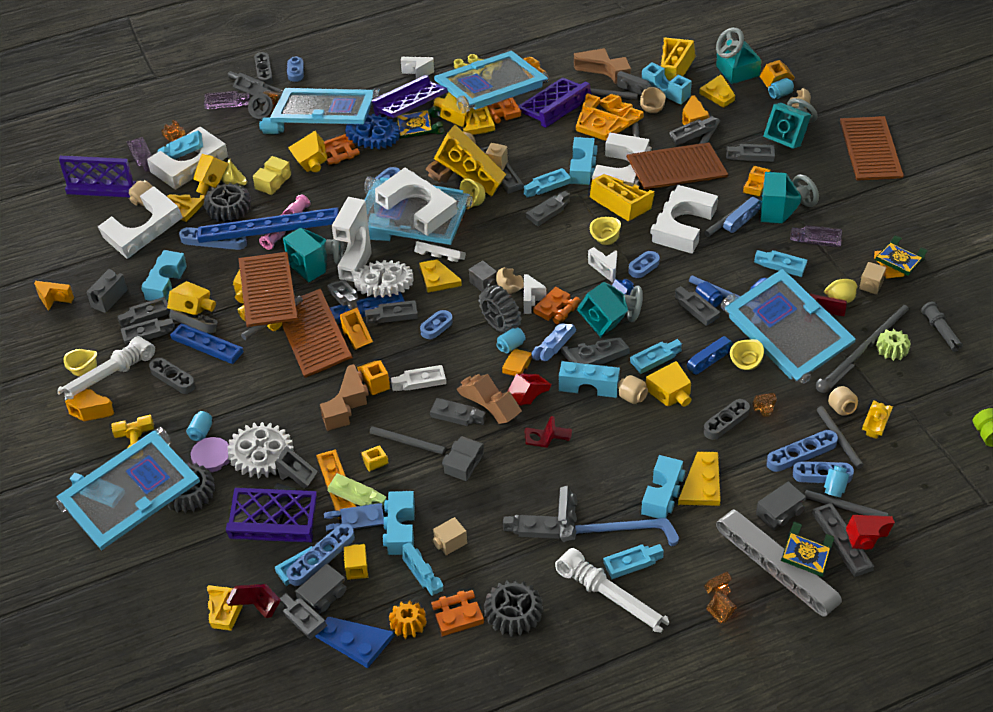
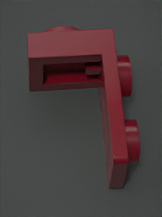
M810 294L829 314L845 316L847 301ZM802 308V314L805 315L804 323L811 324L814 313L810 315Z
M267 584L235 586L231 590L226 603L228 606L253 604L265 618H270L273 616L281 600Z

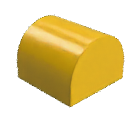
M380 445L361 453L368 471L388 464V457Z

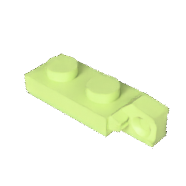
M338 473L329 484L327 490L359 506L382 503L383 508L386 496L376 490Z

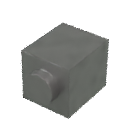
M483 260L469 269L470 283L481 292L487 287L497 285V271Z

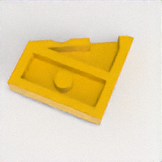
M722 75L708 82L699 91V94L723 108L735 101V94Z
M190 195L167 196L178 206L183 217L181 220L185 222L201 208L205 199V195H200V198H191Z
M208 585L209 623L212 628L232 630L243 605L228 606L226 603L233 588Z

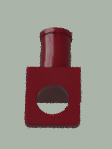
M554 416L550 417L544 430L525 428L524 430L525 443L527 445L548 448L553 438L570 441L572 436L571 428L555 427ZM530 434H537L540 440H532Z

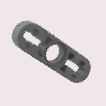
M259 52L254 56L258 80L271 85L273 79L269 55L265 52Z
M170 309L169 317L175 321L205 333H215L217 330L218 322L213 318L200 313L192 315Z
M155 358L149 363L153 376L180 393L188 394L195 389L193 377L165 359ZM172 373L177 374L174 378L167 377L169 374Z
M743 399L733 401L704 424L705 437L711 440L720 438L749 415L750 404ZM730 417L732 421L725 422L722 418Z

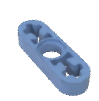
M751 197L727 217L723 228L734 233L758 213L762 206V201Z
M801 461L794 465L793 478L798 482L825 483L827 475H820L818 471L826 470L828 472L829 468L834 469L836 465L847 469L846 473L850 474L847 482L849 483L853 478L854 469L848 463Z

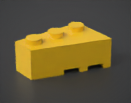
M664 38L661 67L665 68V76L671 81L677 75L683 77L695 59L694 41Z
M602 174L592 180L590 198L623 219L630 221L652 208L655 191L649 190L646 192L640 190L638 185L634 184L632 187L624 184L623 180Z

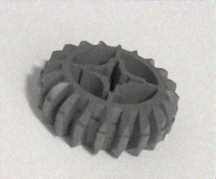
M231 182L229 184L224 183L221 186L217 184L216 188L212 187L211 191H207V195L204 196L206 213L212 219H216L217 222L223 220L225 223L227 220L231 222L233 219L238 220L239 217H244V214H247L248 210L251 209V196L248 190L243 185L239 186L238 183L234 185Z
M492 285L481 292L478 299L479 307L482 310L481 313L493 329L495 328L497 332L504 334L508 330L521 325L520 321L522 319L520 316L521 312L518 310L519 306L516 305L515 300H513L512 295L508 294L507 290H504L501 286Z
M189 462L187 463V466L199 477L200 482L168 503L166 506L170 510L175 509L177 513L183 510L185 514L188 510L194 512L195 508L202 509V504H208L209 499L213 498V492H215L214 478L209 469L206 470L204 465L199 467L197 462L194 465H191ZM172 466V471H166L170 479L159 485V494H162L184 478L175 467Z
M516 579L514 583H509L507 580L505 585L498 583L497 588L492 587L491 594H487L484 603V613L489 625H493L495 631L501 629L502 635L505 632H509L511 637L514 632H517L521 636L523 630L529 633L530 627L536 628L537 622H540L541 614L543 613V602L541 597H539L538 590H534L532 585L526 587L525 581L518 584ZM504 601L501 607L497 609L498 605ZM531 607L527 613L523 614L526 608Z

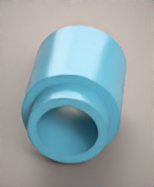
M784 78L772 83L768 88V92L773 99H779L792 93L794 84L788 78Z
M270 117L263 118L259 123L260 131H263V134H280V132H284V122H271Z
M518 327L512 328L497 338L498 349L501 352L509 353L522 345L523 341H525L523 331Z
M204 411L194 415L187 429L190 439L194 441L205 439L212 425V416Z
M836 465L834 469L829 468L824 485L826 494L841 497L842 493H845L850 475L846 473V468Z

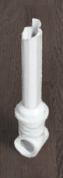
M140 336L134 337L127 347L122 350L113 351L110 360L67 385L60 386L58 394L64 392L65 399H73L76 394L116 371L126 372L130 369L131 365L138 361L150 360L155 353V346Z
M571 548L556 561L555 567L561 576L574 578L583 584L588 592L599 591L651 626L654 632H662L663 628L659 626L661 622L668 626L669 620L666 615L663 617L606 578L604 569H597L593 565H589L578 550Z

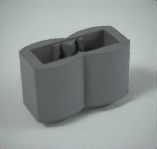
M463 436L458 441H454L449 455H445L442 462L444 473L467 481L484 454V444Z

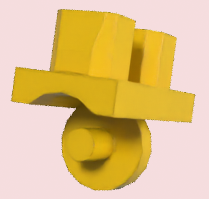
M873 400L862 430L866 431L867 436L875 439L879 435L882 436L893 406H885L883 403Z

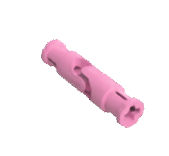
M298 195L296 201L291 203L281 215L303 212L305 208L310 206V200L305 195ZM286 231L268 233L262 236L259 242L262 247L270 250L274 247V243L285 235Z

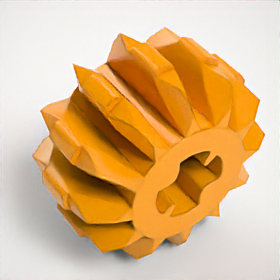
M409 600L408 604H404L401 601L400 607L393 606V612L389 615V620L391 621L390 628L395 630L397 636L403 634L405 639L408 635H412L415 638L416 632L422 633L423 626H426L427 621L425 610L420 608L419 603L412 605V602Z

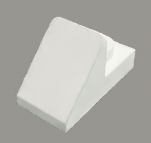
M401 57L402 73L416 74V79L434 73L433 57Z
M594 247L588 250V264L613 283L616 277L617 251L605 256Z
M524 275V314H531V306H535V301H541L546 296V287L531 276Z

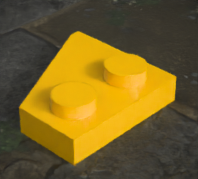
M487 106L476 110L470 108L463 132L474 135L495 131V125Z
M437 259L420 263V270L427 293L462 286L461 279Z

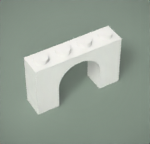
M198 127L189 133L191 134L197 130L202 133L203 148L196 150L199 154L195 158L177 161L159 151L147 159L150 172L176 190L194 178L201 154L213 156L220 160L227 158L226 144L202 127Z
M609 133L605 144V156L627 161V154L652 150V147L649 146V139ZM596 165L592 175V180L602 174H606L623 180L626 185L633 187L635 184L639 186V179L631 165L623 168Z
M403 168L375 188L376 202L387 210L406 198L418 197L426 200L428 204L414 214V228L426 236L457 214V201L453 197L448 196L439 188L434 187L407 168Z
M678 185L675 191L671 192L669 202H665L663 212L659 213L656 224H653L651 227L652 242L693 254L699 243L700 229L680 224L674 218L690 214L711 220L717 209L718 196Z
M154 186L140 196L145 208L152 213V217L147 223L140 227L127 228L113 217H110L98 226L103 238L127 259L183 218L178 206Z
M348 197L332 224L334 240L348 242L346 251L338 264L339 279L354 282L355 272H358V268H363V265H366L372 252L366 202L362 199Z

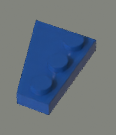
M327 617L325 622L328 626L315 636L366 668H369L395 637L393 631Z

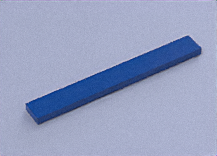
M329 208L198 227L197 239L199 243L296 230L299 228L332 225L339 214V209Z

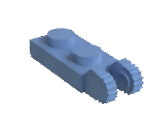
M572 324L557 325L555 330L544 339V342L539 347L536 346L531 355L533 360L542 359L543 361H548L576 332L575 326Z
M382 503L340 509V511L324 513V518L341 517L342 523L327 525L326 531H333L341 524H348L353 529L384 525Z

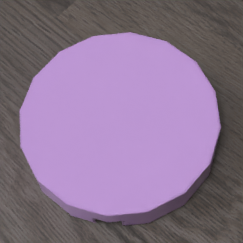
M217 437L205 438L197 442L191 451L193 465L197 462L199 467L204 465L206 470L209 469L210 472L220 470L222 466L230 462L227 448L229 444L227 441Z

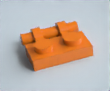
M513 97L487 106L492 120L496 124L501 122L500 117L509 120L521 116V110Z
M346 134L324 141L326 155L330 157L326 160L328 165L339 164L342 160H350L360 154L358 148L353 149L355 148V143L353 144L352 140H348Z
M555 287L533 308V313L547 321L554 317L553 322L559 324L568 317L571 311L573 312L578 308L581 300L579 297H575L572 300L569 293Z
M463 590L457 592V595L447 598L443 596L439 600L431 602L433 611L442 609V612L435 614L442 636L484 624V618L477 601L470 604L467 601L475 598L473 590L467 592ZM457 603L461 605L460 607L449 609L450 605Z

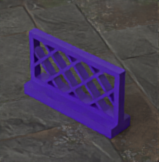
M424 75L371 101L376 116L385 114L395 118L447 93L448 90L447 87L430 82L429 76Z
M562 77L518 107L521 113L540 120L541 126L546 128L585 102L586 94H591L590 83L578 84Z
M79 156L59 157L66 182V194L131 197L129 189L136 181H133L128 159ZM66 162H70L75 166L71 168ZM82 163H88L91 167L88 169ZM98 164H105L108 168L105 170ZM116 164L124 165V169L121 170V169H119L118 167H116L115 165H116ZM79 168L85 173L82 175L76 169ZM95 168L102 174L98 176L92 170ZM111 169L118 173L116 177L109 173ZM73 174L77 178H70L69 175ZM90 175L94 179H87L86 176ZM105 175L111 180H105L102 177ZM122 176L128 181L120 180L119 178Z
M234 488L229 523L226 525L229 539L312 543L317 492ZM239 494L249 495L251 498L243 505L238 502ZM263 495H268L271 500L262 506L257 500ZM283 496H289L292 501L282 507L278 500ZM303 497H311V503L305 508L298 503ZM255 502L260 509L250 515L245 509ZM275 503L280 510L270 516L266 509ZM296 504L301 511L291 517L287 510ZM242 511L248 517L243 522H235V517ZM264 512L269 519L263 523H257L254 519ZM284 513L289 520L284 524H278L275 519ZM305 514L308 517V525H298L295 520Z

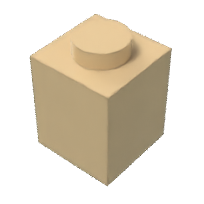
M491 143L485 154L503 171L508 162L507 146Z
M868 262L862 274L859 289L878 294L884 281L886 267Z
M455 517L433 529V543L445 555L467 544L466 530Z

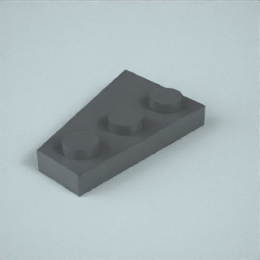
M621 338L597 341L595 345L586 346L585 343L578 344V347L568 349V346L561 347V353L569 362L602 365L630 354V348Z

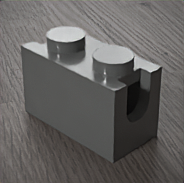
M108 269L86 292L91 308L106 313L128 290L124 274L119 273L116 275L113 270Z
M788 481L758 502L756 515L774 531L779 526L786 525L789 519L795 515L799 516L804 511L805 506L802 505V502L806 500V496Z
M325 564L295 591L298 599L301 598L319 615L321 612H325L337 598L344 595L347 590L346 586L342 584L345 581V577L328 564Z

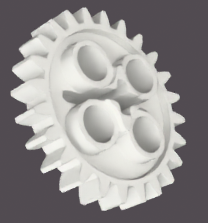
M386 260L382 263L376 261V264L370 262L369 266L363 265V268H358V272H355L354 284L357 291H361V294L367 293V296L374 294V297L381 295L382 298L385 295L391 297L393 293L398 295L399 291L404 293V289H409L413 282V273L410 266H406L405 263L400 265L399 261L393 263V260L389 263Z
M261 422L260 426L253 423L252 428L245 425V431L238 429V434H233V439L229 440V446H227L228 459L231 460V466H235L236 471H242V475L249 472V477L257 474L258 478L261 477V474L268 477L270 472L276 475L277 467L275 461L286 446L293 451V441L290 440L289 434H285V429L279 431L278 425L272 428L271 423L267 427L264 426L263 422Z

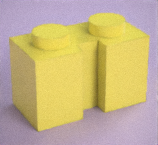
M274 156L264 164V169L260 168L253 175L255 189L273 195L291 176L289 162Z

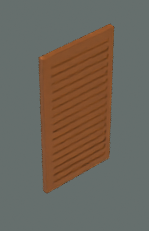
M885 116L840 118L841 128L856 180L898 179L904 177Z
M710 143L632 153L626 156L644 190L724 178L729 175Z
M288 252L238 258L246 326L253 327L298 320Z
M321 288L301 296L303 302L296 306L298 320L282 322L283 329L304 378L352 358Z

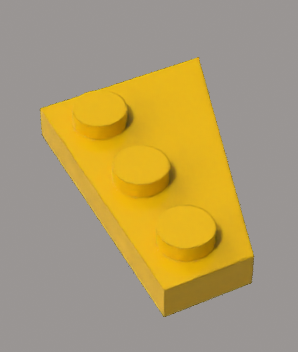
M697 452L680 494L678 505L720 506L718 452Z

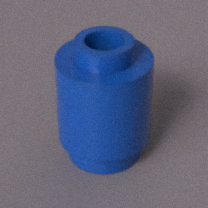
M707 281L698 284L695 289L696 293L714 307H717L723 300L721 292Z

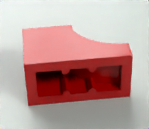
M516 374L507 392L510 391L518 405L531 404L538 395L549 391L552 384L538 374Z
M852 515L846 527L852 548L873 549L878 538L887 537L895 523L893 517Z

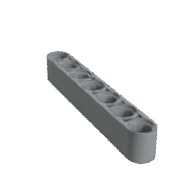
M731 510L716 522L717 529L723 536L819 615L827 616L842 603L839 593L816 574L782 562L781 558L784 548L738 511Z

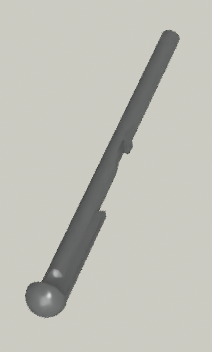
M903 305L832 373L824 380L819 379L816 382V389L821 393L828 392L855 366L852 363L864 353L868 346L872 347L880 334L888 330L909 310L908 306Z

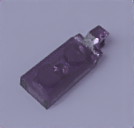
M237 91L206 93L204 106L205 109L245 106L249 103L250 95L249 93H238Z
M135 138L127 141L128 148L136 165H142L145 172L150 171L147 159L152 155L144 138Z
M808 225L805 228L792 227L790 240L841 247L842 229Z

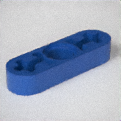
M726 336L721 337L694 355L688 361L687 369L695 375L699 374L727 355L733 346V342Z

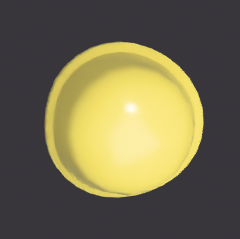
M228 159V166L221 178L222 182L225 184L231 182L233 185L238 183L239 186L246 185L247 179Z
M468 178L461 181L460 190H463V196L470 197L466 209L481 205L485 199L483 185Z
M599 217L591 222V235L600 244L610 245L619 238L621 223L618 219Z
M839 279L832 282L825 289L824 293L829 298L845 300L847 303H850L856 297L857 284L851 279Z
M758 340L738 341L730 350L732 362L743 370L757 368L761 364L764 355L763 345Z
M84 349L72 350L64 356V365L73 375L82 376L97 367V352Z

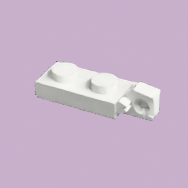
M416 241L414 252L421 255L431 252V256L439 258L445 255L448 256L447 260L458 262L459 259L465 260L466 255L462 251Z
M441 365L404 371V374L391 378L393 391L413 390L446 384V377Z

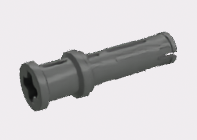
M928 302L922 307L921 313L928 317L929 324L932 327L937 328L953 352L959 351L955 344L961 349L963 343L960 342L946 323V316L937 309L936 302Z

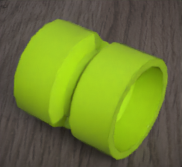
M988 408L975 415L973 424L977 431L980 432L985 444L993 447V408Z

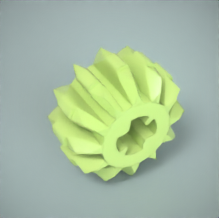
M893 329L892 331L885 330L884 333H881L876 346L879 350V355H884L885 359L891 358L894 361L895 358L901 360L903 356H907L911 343L908 335L902 334V330L897 332Z

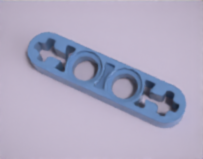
M183 228L179 232L181 243L185 245L241 250L247 246L246 237L199 243L197 239L198 228Z
M824 430L769 453L767 457V467L771 471L779 472L794 466L797 462L806 461L833 450L837 445L838 436L834 431ZM806 445H814L816 449L809 450L806 448ZM796 452L799 456L792 457L788 453Z
M348 524L337 526L287 569V577L290 584L294 586L304 584L325 564H328L341 553L345 546H349L355 538L352 526ZM331 544L335 546L332 551L323 550L326 545ZM311 558L319 559L315 565H310L307 562ZM294 573H296V574H300V573H301V576H299V577H298L297 575L293 576V574H294Z

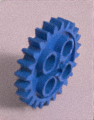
M373 113L372 116L367 115L364 124H347L345 133L348 140H352L353 144L358 143V146L364 145V148L370 146L371 149L374 147L380 149L381 146L386 148V145L391 147L392 143L396 144V141L399 140L400 129L397 126V122H393V119L387 120V116L382 118L381 114L375 116Z

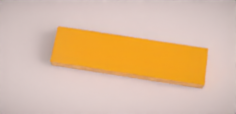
M336 449L316 455L328 489L329 484L337 473L345 476ZM329 492L335 511L357 507L355 503Z

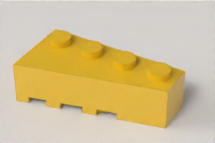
M456 125L447 133L434 157L436 161L464 179H472L482 184L485 192L491 196L496 192L506 176Z

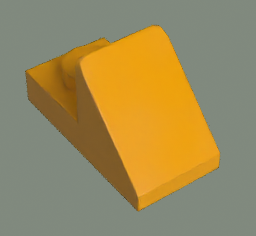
M35 281L34 283L38 296L47 310H50L54 301L72 303L74 299L70 285Z
M358 308L340 314L343 334L348 335L354 350L373 342Z

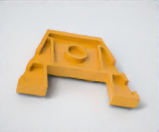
M587 93L582 106V112H580L577 121L576 131L606 141L609 133L617 134L642 119L644 112L630 107L623 117L596 109L600 104V97Z

